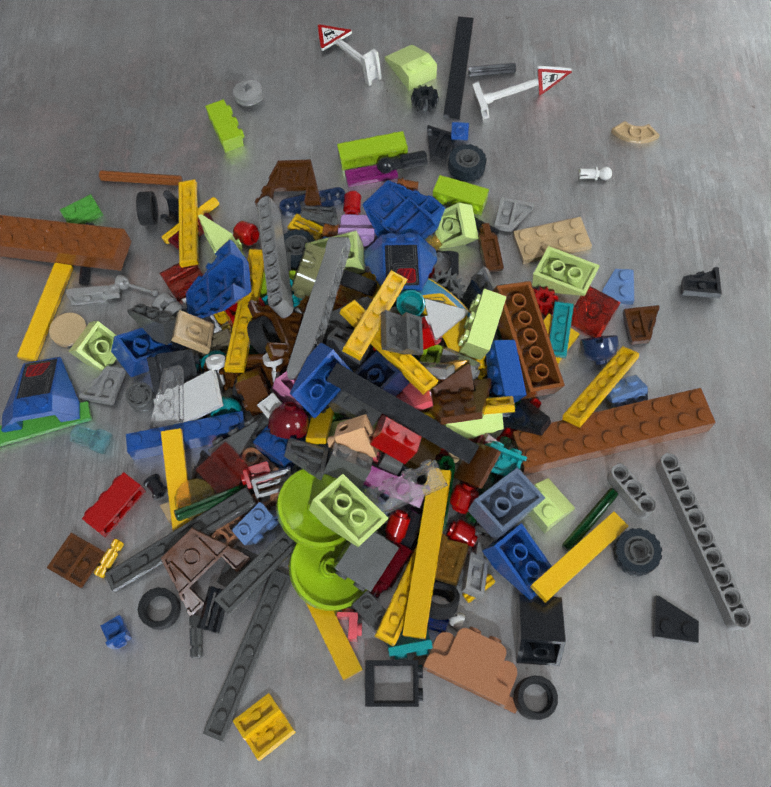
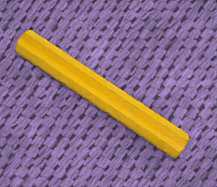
M215 197L210 198L198 208V215H204L206 212L210 213L219 206L218 200ZM179 223L161 236L166 244H170L168 239L179 231Z

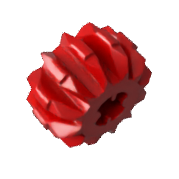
M539 286L538 290L533 289L540 312L546 318L548 314H553L555 301L558 302V296L555 295L554 290L548 291V286L545 289Z

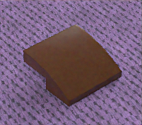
M473 442L479 445V448L469 464L463 460L461 461L454 474V478L482 489L501 452L492 447Z
M71 532L47 568L82 589L105 552Z

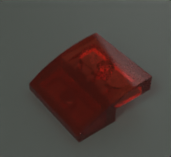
M179 263L159 273L177 302L182 301L181 299L186 297L187 290L196 278L203 276L198 265L181 268Z
M225 442L195 470L217 493L238 486L242 482V470L248 465Z

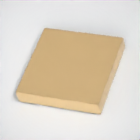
M179 310L171 341L207 355L211 347L214 324Z

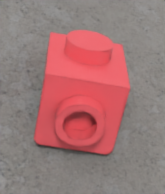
M342 609V612H337L336 617L338 620H349L348 640L349 642H358V636H362V623H359V615L353 609Z

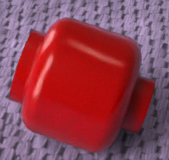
M240 221L233 228L235 240L239 239L243 245L251 246L259 239L260 233L255 224Z
M466 482L455 485L450 498L452 509L458 513L466 514L469 512L468 509L473 501L479 497V493L475 487Z
M461 519L456 522L452 521L446 532L448 540L468 544V547H473L478 538L475 535L476 528Z

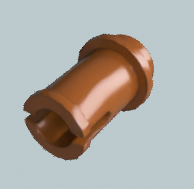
M402 177V179L398 178L397 184L405 186L409 190L417 191L419 182L404 180Z

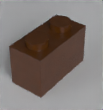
M258 367L237 375V383H235L238 394L243 395L244 407L246 411L250 410L252 417L263 413L257 404L271 394L264 376Z

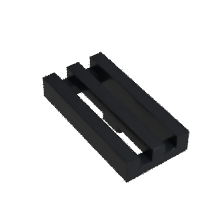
M214 586L208 587L197 628L212 633L220 632L225 611L215 600L210 611L208 625L206 626L205 624L214 593H216L215 597H217L223 589L215 588Z

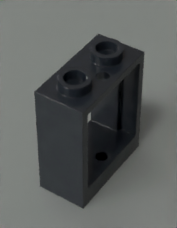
M365 660V707H419V702H423V688H419V678H423V665H419V660ZM375 666H413V700H375Z

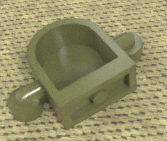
M307 243L291 290L294 291V296L304 299L305 296H310L326 249Z

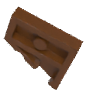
M659 305L623 310L622 313L630 345L650 342L660 308Z
M467 363L457 372L434 386L435 397L443 394L453 395L460 394L463 391H475L471 363Z

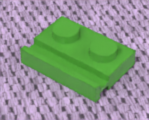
M91 194L60 209L68 223L85 224L103 216Z

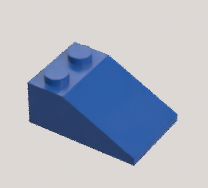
M143 328L114 336L111 349L112 354L130 377L149 371L147 357L151 354L176 351L172 348L171 343L165 345L153 340Z
M320 343L307 357L290 391L291 396L313 418H316L341 390L326 381L336 363L352 371L332 348L323 343Z
M268 426L265 427L253 441L258 451L281 468L290 466L292 469L295 463L284 457L288 439L272 435L270 428L268 429ZM290 435V438L306 442V435L301 438H297V435Z
M522 523L514 526L500 539L492 542L482 550L493 568L529 600L537 595L530 586L552 567Z

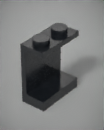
M190 348L156 353L147 357L154 395L163 394L166 390H172L204 373L200 370L199 365L201 364V355L195 349Z

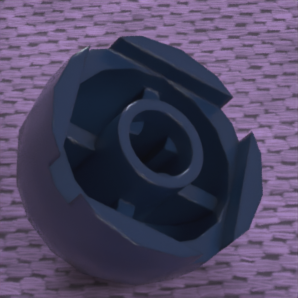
M617 335L580 339L582 355L589 361H595V365L607 364V360L613 358L619 348Z

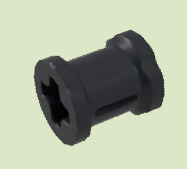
M153 474L143 482L144 486L149 488L153 494L152 498L154 500L162 499L168 494V488L160 481L161 477L159 474Z

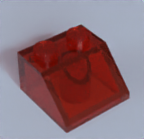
M590 286L586 295L580 296L573 308L571 326L591 337H601L615 316L621 302Z

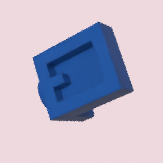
M452 122L451 140L467 141L469 123Z
M121 615L100 625L107 640L105 643L111 649H120L127 644L128 640L132 639Z

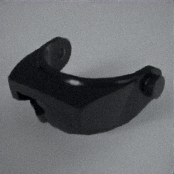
M165 190L163 196L168 204L169 215L161 214L160 219L165 224L176 225L179 223V199L169 190Z
M437 250V258H447L451 261L448 269L451 270V275L455 273L459 275V253Z

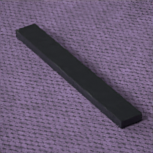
M458 16L443 114L445 119L460 120L474 20L471 17Z
M336 363L326 380L468 464L479 448V445L450 428L441 425L438 421Z

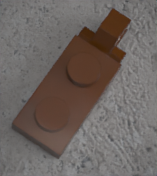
M489 223L482 224L480 234L478 235V242L483 265L489 269V272L502 271L504 265L498 237L495 233H491Z

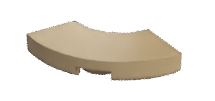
M626 121L611 130V133L619 139L637 144L655 141L660 136L649 124L634 126Z

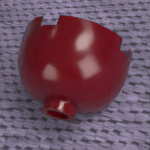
M285 402L275 407L270 413L268 429L270 428L272 435L290 439V435H297V438H301L307 434L309 426L306 411L296 405V403Z

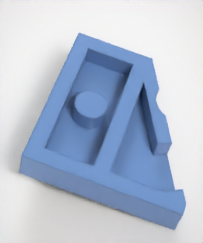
M615 269L599 295L597 303L633 305L634 270Z

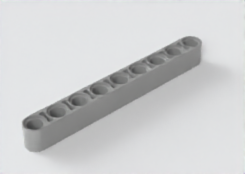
M265 196L259 200L257 209L268 304L281 318H286L291 315L294 306L281 213L274 201L269 196Z
M348 237L328 238L325 247L326 251L288 364L287 376L290 380L297 379L307 357L323 342L350 252L351 244Z
M666 453L657 462L656 471L725 625L732 631H739L751 623L750 613L679 459L672 453ZM664 462H668L671 465V468L666 467L664 465ZM672 480H676L679 486L674 485ZM680 498L685 499L688 505L683 504ZM689 517H693L696 520V524L690 522ZM697 536L703 537L705 543H701ZM706 555H710L713 558L714 563H710L707 560ZM719 575L723 583H719L715 576ZM725 595L730 596L732 604L725 600ZM734 615L741 619V625L736 623Z

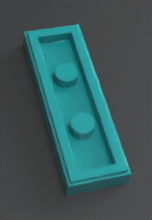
M555 301L550 342L555 357L566 359L574 304Z

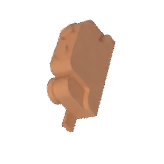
M470 626L469 629H460L456 637L449 632L440 633L435 638L433 649L430 650L428 656H416L415 654L413 660H419V665H423V670L516 714L517 709L513 697L509 695L517 677V668L512 662L504 661L506 648L501 644L502 641L493 636L487 638L481 635L480 630Z

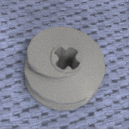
M244 80L237 83L233 89L234 99L239 105L251 106L261 102L263 99V91L259 81Z

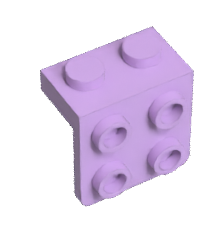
M344 214L341 216L338 235L357 231L363 246L369 247L375 242V232L367 215Z

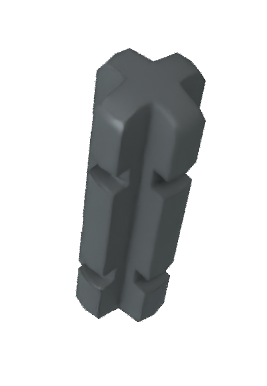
M200 615L189 617V625L191 626L189 628L190 646H192L190 649L191 658H201L203 656V649L201 648L202 629L197 628Z

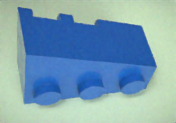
M494 340L490 351L486 354L487 378H491L489 396L491 398L513 396L515 404L526 396L515 340Z

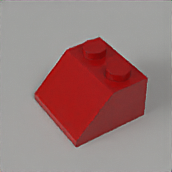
M382 413L377 421L370 445L406 464L417 453L422 437Z

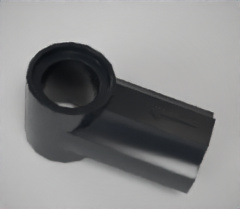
M413 506L408 510V517L411 520L406 536L400 542V544L411 551L415 549L418 543L423 514L422 509Z

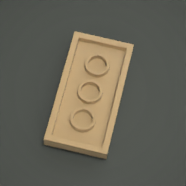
M581 217L513 231V238L522 264L540 261L548 246L568 254L590 250L592 247Z

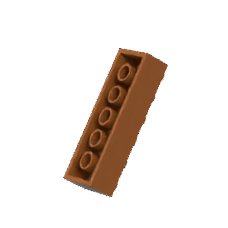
M531 281L497 285L492 292L506 296L498 327L502 340H515L526 390V396L521 400L555 394L565 384Z

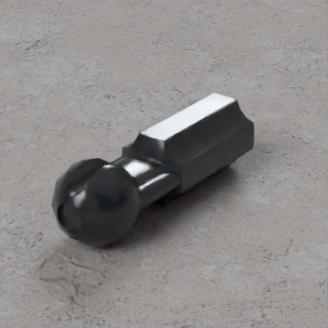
M425 151L401 154L397 157H382L377 162V169L381 173L387 174L392 170H405L426 166L428 163L427 154Z

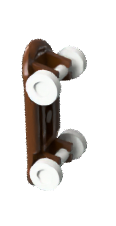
M267 353L248 354L245 371L259 367L262 374L269 381L272 394L274 381L287 371L291 356L270 361ZM221 354L209 356L203 366L204 373L211 369L215 370L221 397L233 398L232 389L237 375L241 373L225 372L226 356Z

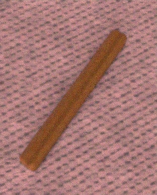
M103 170L99 172L101 181L178 186V182H183L182 176Z

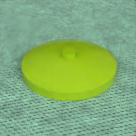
M302 469L291 475L283 484L276 503L277 517L285 533L298 544L311 549H329L340 545L346 540L323 525L309 511L312 500L337 478L324 473L322 480H319Z
M347 540L329 549H311L298 543L295 544L289 560L290 580L297 594L310 606L324 611L342 610L353 605L367 591V589L362 591L353 585L355 581L347 577L345 580L335 573L337 570L333 565Z

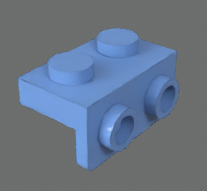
M637 375L621 379L606 398L611 403V409L648 400V386Z
M259 502L232 529V532L245 546L257 545L264 539V534L267 530L270 531L278 525L277 511L269 510L262 502Z

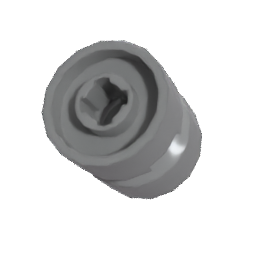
M167 292L160 294L152 304V308L174 317L177 316L179 310L187 313V309Z

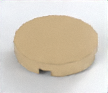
M76 313L61 314L50 325V337L58 346L68 348L67 346H73L87 327V324Z

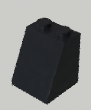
M519 595L517 603L516 663L560 666L566 643L562 597L552 596L545 603L539 596L529 600L525 595Z

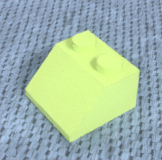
M457 203L444 210L438 229L435 231L438 249L462 246L479 239L472 205Z
M99 321L90 322L68 352L83 363L102 372L106 366H112L116 360L111 349L114 336L117 335Z
M549 478L534 485L544 495L545 499L528 514L544 534L575 510V507Z

